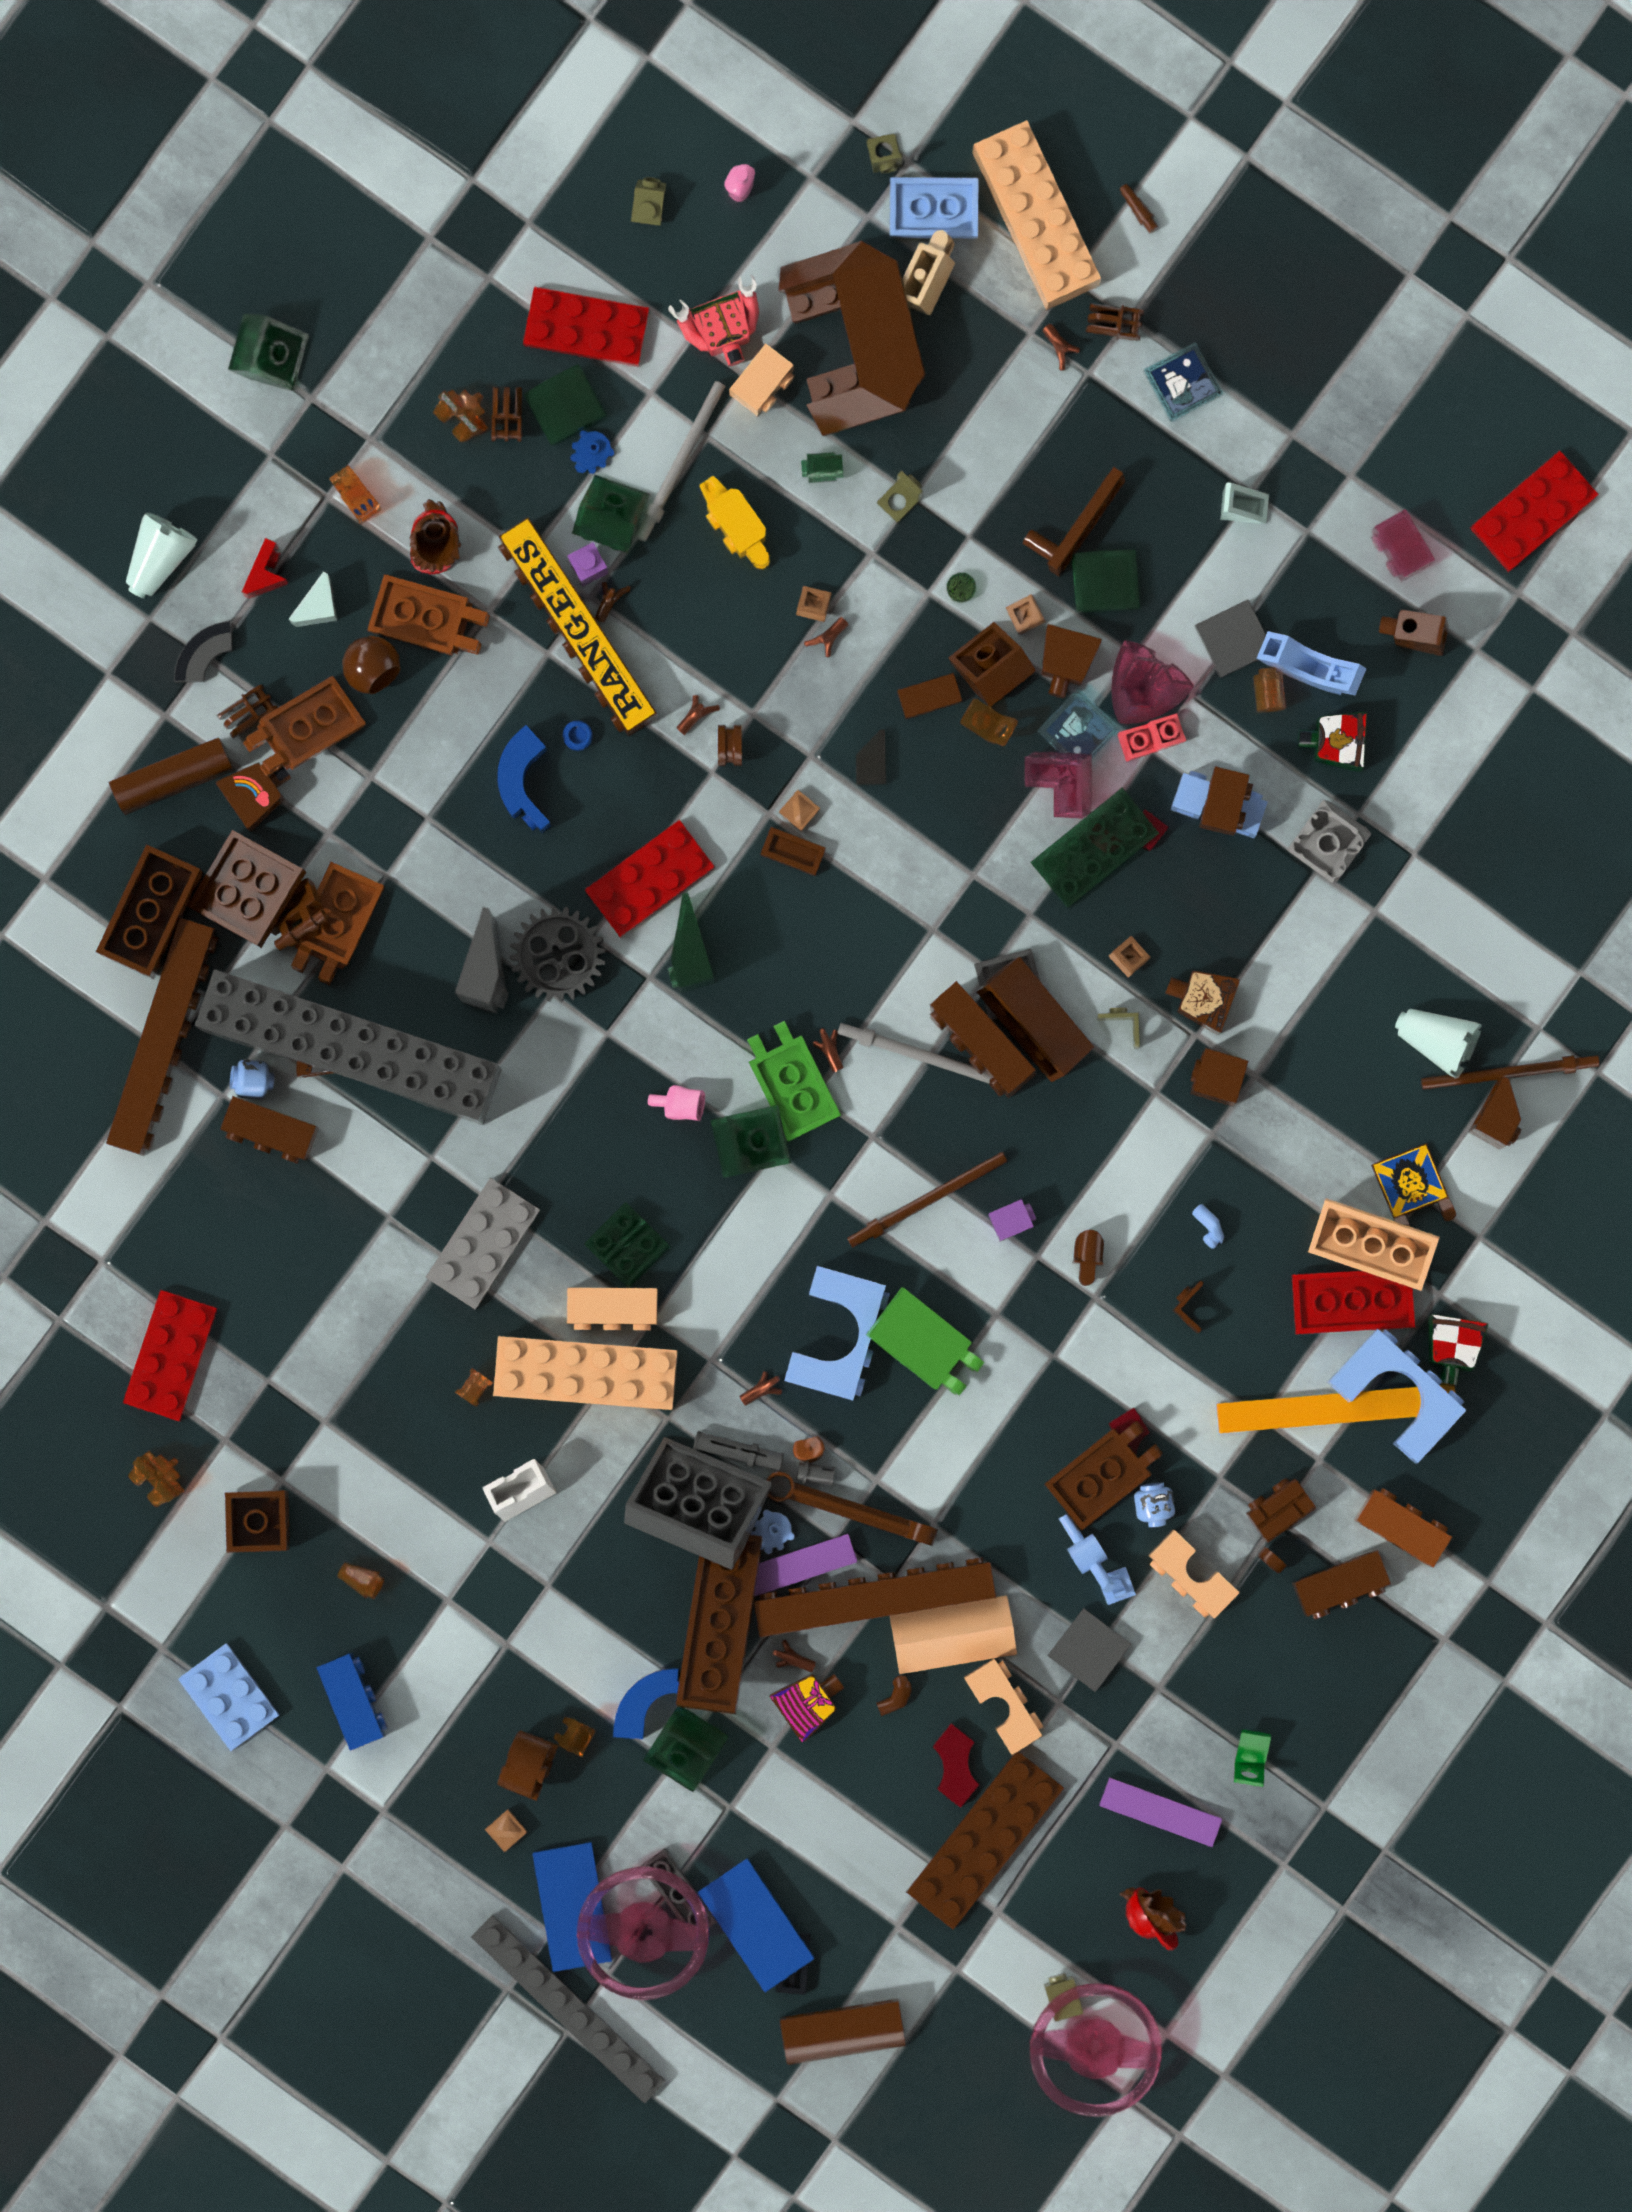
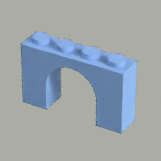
M817 1266L809 1296L840 1304L851 1311L858 1323L859 1338L851 1353L836 1361H823L792 1352L784 1381L852 1401L855 1395L861 1396L865 1379L860 1378L863 1366L869 1368L873 1350L868 1349L871 1339L866 1334L876 1322L879 1309L885 1310L890 1295V1293L884 1292L886 1285Z
M1376 1329L1327 1383L1346 1401L1352 1402L1368 1383L1380 1373L1394 1371L1409 1377L1419 1390L1421 1398L1420 1410L1415 1420L1393 1444L1416 1464L1465 1413L1466 1409L1461 1406L1464 1401L1452 1390L1447 1393L1440 1386L1442 1380L1431 1370L1425 1373L1418 1366L1420 1360L1412 1352L1400 1350L1395 1345L1398 1340L1385 1329L1381 1332L1379 1329Z

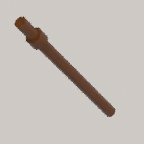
M1574 1055L1564 1056L1561 1060L1464 1072L1458 1078L1450 1075L1421 1078L1422 1090L1494 1081L1502 1077L1510 1079L1556 1072L1571 1074L1576 1073V1070L1599 1067V1057L1594 1055L1575 1058Z
M1000 1152L879 1220L877 1218L866 1223L867 1227L847 1237L849 1244L853 1248L871 1237L874 1239L885 1234L884 1230L1005 1164L1008 1162L1003 1152Z

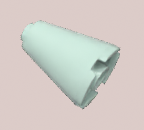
M148 512L142 518L126 578V583L130 586L128 590L141 598H144L145 595L152 596L195 547L197 538L181 527L178 529L171 525L172 522Z
M1409 1009L1407 1013L1401 1012L1395 1028L1399 1029V1037L1454 1078H1458L1465 1069L1460 1067L1461 1062L1470 1060L1480 1037L1481 1031L1479 1029L1482 1027L1477 1022L1415 1009Z

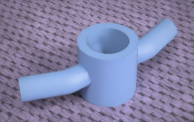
M1068 1513L1059 1518L1074 1543L1067 1550L1082 1575L1091 1570L1104 1592H1111L1115 1586L1101 1565L1108 1558L1095 1536L1091 1534L1084 1538Z

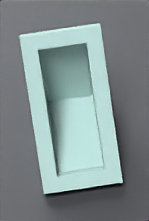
M1226 483L1223 490L1220 520L1266 524L1269 494L1234 483Z
M325 572L321 574L290 616L289 620L295 627L337 621L332 583L329 575Z

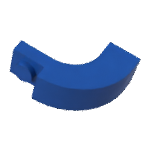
M525 725L511 738L501 755L497 773L498 788L503 803L513 819L524 812L525 815L522 819L531 830L534 831L538 828L543 833L551 824L527 797L524 781L530 766L547 749L529 727Z
M679 1668L662 1669L650 1673L637 1681L628 1690L617 1709L613 1737L644 1739L645 1719L650 1705L663 1695L678 1693Z

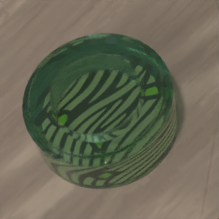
M956 573L947 582V595L956 603H966L974 597L976 583L969 574Z

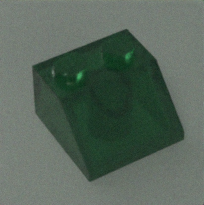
M244 314L228 370L253 381L293 391L309 335L267 315Z
M595 475L579 505L572 534L588 541L606 545L613 550L628 553L637 534L650 494Z
M778 1105L711 1120L723 1178L791 1163Z
M676 1707L643 1761L689 1791L694 1792L729 1736L686 1708Z

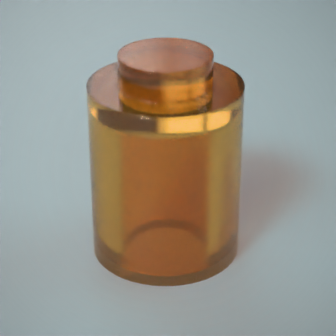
M1276 668L1259 669V675L1253 676L1257 712H1275L1286 709L1283 673L1276 672Z

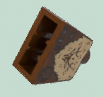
M1192 971L1188 983L1171 977L1165 994L1181 999L1177 1010L1178 1013L1219 1035L1223 1029L1240 980Z

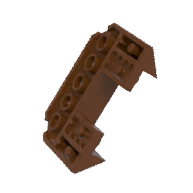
M860 241L782 266L780 269L778 291L786 294L792 322L798 324L841 310L854 360L852 365L807 378L812 403L806 405L822 436L831 435L905 412L917 385L921 384L926 374L898 261Z

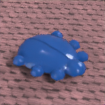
M580 431L579 435L581 438L578 442L572 444V449L576 450V454H572L570 459L576 462L575 469L577 472L584 473L588 469L590 474H594L597 466L601 468L606 467L605 460L608 459V456L612 457L614 455V450L611 449L610 442L604 434L596 431Z

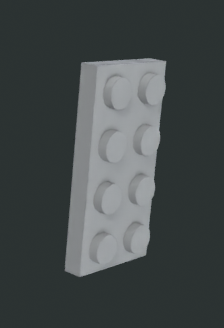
M490 1178L428 1272L426 1278L476 1310L539 1214L540 1209Z

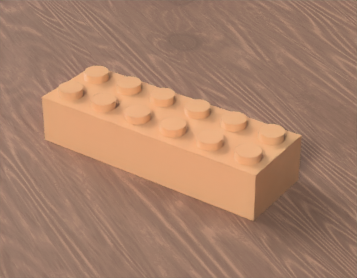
M1026 120L973 145V155L1045 309L1053 308L1099 287L1101 277L1028 121Z
M498 1336L493 1396L673 1410L678 1351Z

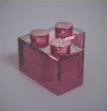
M1033 752L1025 757V787L1054 788V817L1082 819L1092 812V754Z

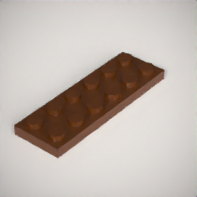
M750 1535L744 1550L732 1570L699 1556L677 1693V1707L728 1714L737 1713L763 1543L762 1536Z
M1019 1751L1013 1754L907 1889L906 1893L954 1930L1059 1796L1064 1787Z

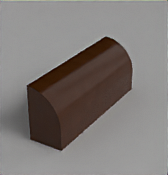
M218 737L108 783L121 811L127 815L235 770L224 743Z
M1020 956L1004 966L976 991L1050 1082L1065 1076L1094 1048L1092 1043Z
M898 1998L780 2017L787 2065L906 2046Z

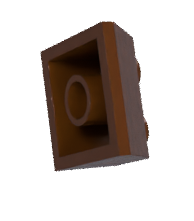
M995 622L991 623L948 658L974 692L989 707L1000 701L1007 693L1024 682L1036 671L1022 647Z
M1502 1077L1495 1082L1468 1132L1499 1150L1507 1145L1514 1144L1522 1130L1518 1127L1521 1117L1508 1078Z

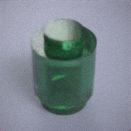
M834 452L806 454L807 460H801L802 478L808 477V483L836 481V478H844L842 454L835 455Z

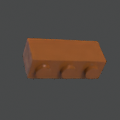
M1382 1488L1380 1492L1372 1490L1354 1521L1427 1566L1434 1568L1452 1538L1446 1534L1448 1528L1434 1519L1431 1523L1421 1518L1423 1512L1410 1504H1407L1405 1508L1395 1502L1397 1496Z

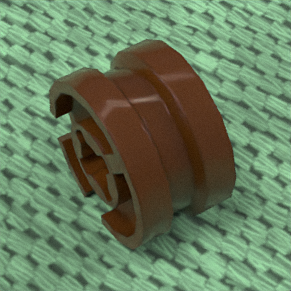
M718 725V766H726L727 763H733L734 766H742V725H734L733 728H727L726 725Z

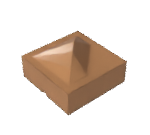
M803 586L796 615L825 622L832 593Z
M1032 594L1005 607L1019 635L1046 622Z
M797 790L781 808L779 814L802 832L820 811V808Z
M1132 936L1109 955L1111 960L1128 978L1151 958Z
M509 1809L485 1829L504 1852L528 1832Z

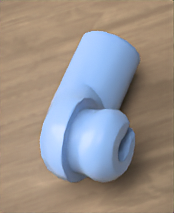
M1203 1204L1198 1205L1192 1215L1207 1228L1209 1233L1203 1237V1241L1211 1249H1214L1219 1243L1222 1244L1224 1240L1219 1219Z

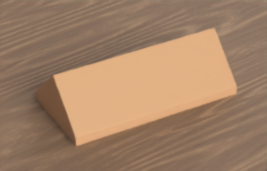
M1326 1198L1308 1252L1422 1291L1439 1236Z
M1007 1595L890 1615L899 1674L1017 1655Z

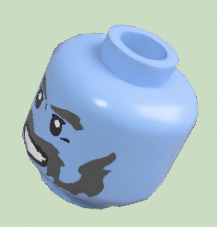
M241 1059L237 1066L233 1065L231 1068L230 1089H234L235 1094L241 1098L262 1099L265 1097L267 1090H273L275 1076L274 1073L269 1072V1066L266 1062Z
M1163 1482L1141 1485V1490L1134 1494L1137 1518L1142 1522H1148L1149 1527L1166 1525V1519L1173 1517L1175 1514L1172 1490L1164 1487Z

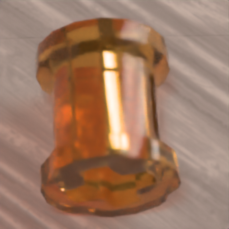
M471 1368L469 1371L470 1376L462 1388L457 1389L455 1393L477 1407L480 1396L487 1386H492L494 1382Z

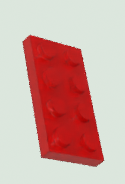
M534 287L523 346L639 367L650 310L647 307Z
M1558 451L1474 523L1470 529L1503 567L1510 572L1599 494L1565 455Z
M679 819L586 888L585 892L621 938L712 871L715 866Z
M1365 1271L1291 1275L1295 1334L1415 1328L1413 1288Z
M160 1290L123 1400L124 1404L181 1421L218 1308Z

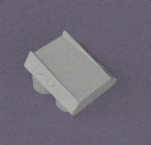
M1323 800L1287 850L1330 882L1336 884L1371 836V833L1365 826H1362L1344 813L1332 802Z

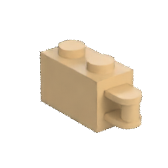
M943 230L936 231L928 245L919 243L902 279L909 307L929 316L955 265V262L949 257L954 248V240Z

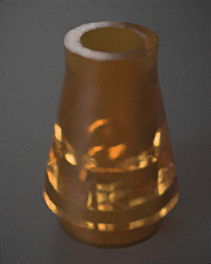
M347 1562L342 1565L338 1573L339 1579L347 1583L365 1599L367 1597L375 1599L384 1583V1578L379 1576L378 1571L351 1565Z

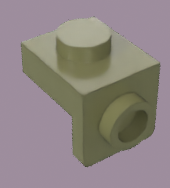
M645 177L643 180L639 179L637 181L631 222L661 225L666 183H661L659 179L654 177Z

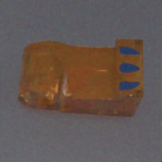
M349 465L329 478L340 494V498L360 525L382 510L379 503Z

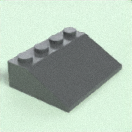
M483 907L455 993L462 1003L497 1014L499 1008L504 1009L509 992L505 989L506 983L497 923L489 908Z
M664 1437L626 1503L624 1524L732 1570L746 1546L772 1487V1482Z

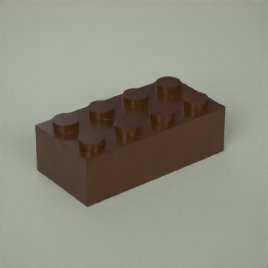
M146 844L96 952L154 980L172 943L179 919L184 917L188 909L187 905L195 894L204 872L191 864Z
M957 981L930 1004V1019L941 1031L946 1027L951 1033L949 1040L960 1052L966 1050L971 1056L969 1063L980 1075L983 1072L989 1075L991 1078L989 1085L998 1096L1001 1097L1005 1094L1009 1099L1035 1076L1036 1070Z

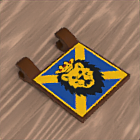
M1427 1143L1371 1164L1395 1222L1411 1227L1405 1215L1438 1203L1444 1221H1450L1456 1217V1211L1446 1192Z

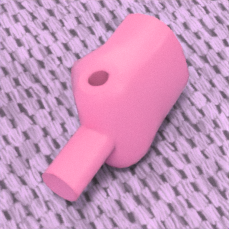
M742 164L730 170L724 186L733 200L741 202L748 197L753 187L755 169L753 167Z
M673 1085L669 1088L666 1096L649 1094L648 1105L664 1107V1113L668 1119L700 1121L704 1112L705 1093L703 1090Z

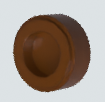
M1265 1546L1258 1553V1557L1277 1574L1281 1573L1287 1566Z

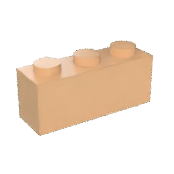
M567 1288V1324H574V1330H591V1324H602L603 1330H621V1325H633V1330L651 1331V1325H657V1288Z

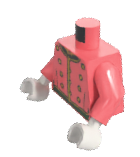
M751 275L752 284L748 287L742 285L741 277H739L738 285L740 290L691 309L683 300L679 299L682 304V310L678 313L675 312L671 305L668 308L669 312L678 319L677 323L689 343L700 351H708L711 356L724 353L729 367L745 361L740 346L749 343L750 335L756 331L759 306L756 292H754L756 281L753 275Z

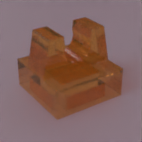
M565 1717L562 1722L568 1726V1729L564 1736L556 1733L554 1739L565 1750L582 1757L596 1730L575 1719Z

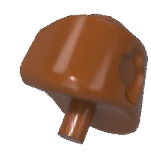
M818 1436L798 1440L794 1443L793 1447L794 1456L804 1463L806 1461L811 1463L822 1458L825 1450L824 1443Z

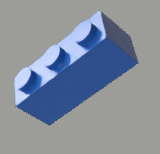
M350 1653L316 1667L349 1750H354L385 1737L384 1730L388 1729L382 1712L377 1714L373 1702L377 1701L370 1684L365 1686L361 1676L365 1673V1669L360 1657L354 1658L353 1653Z

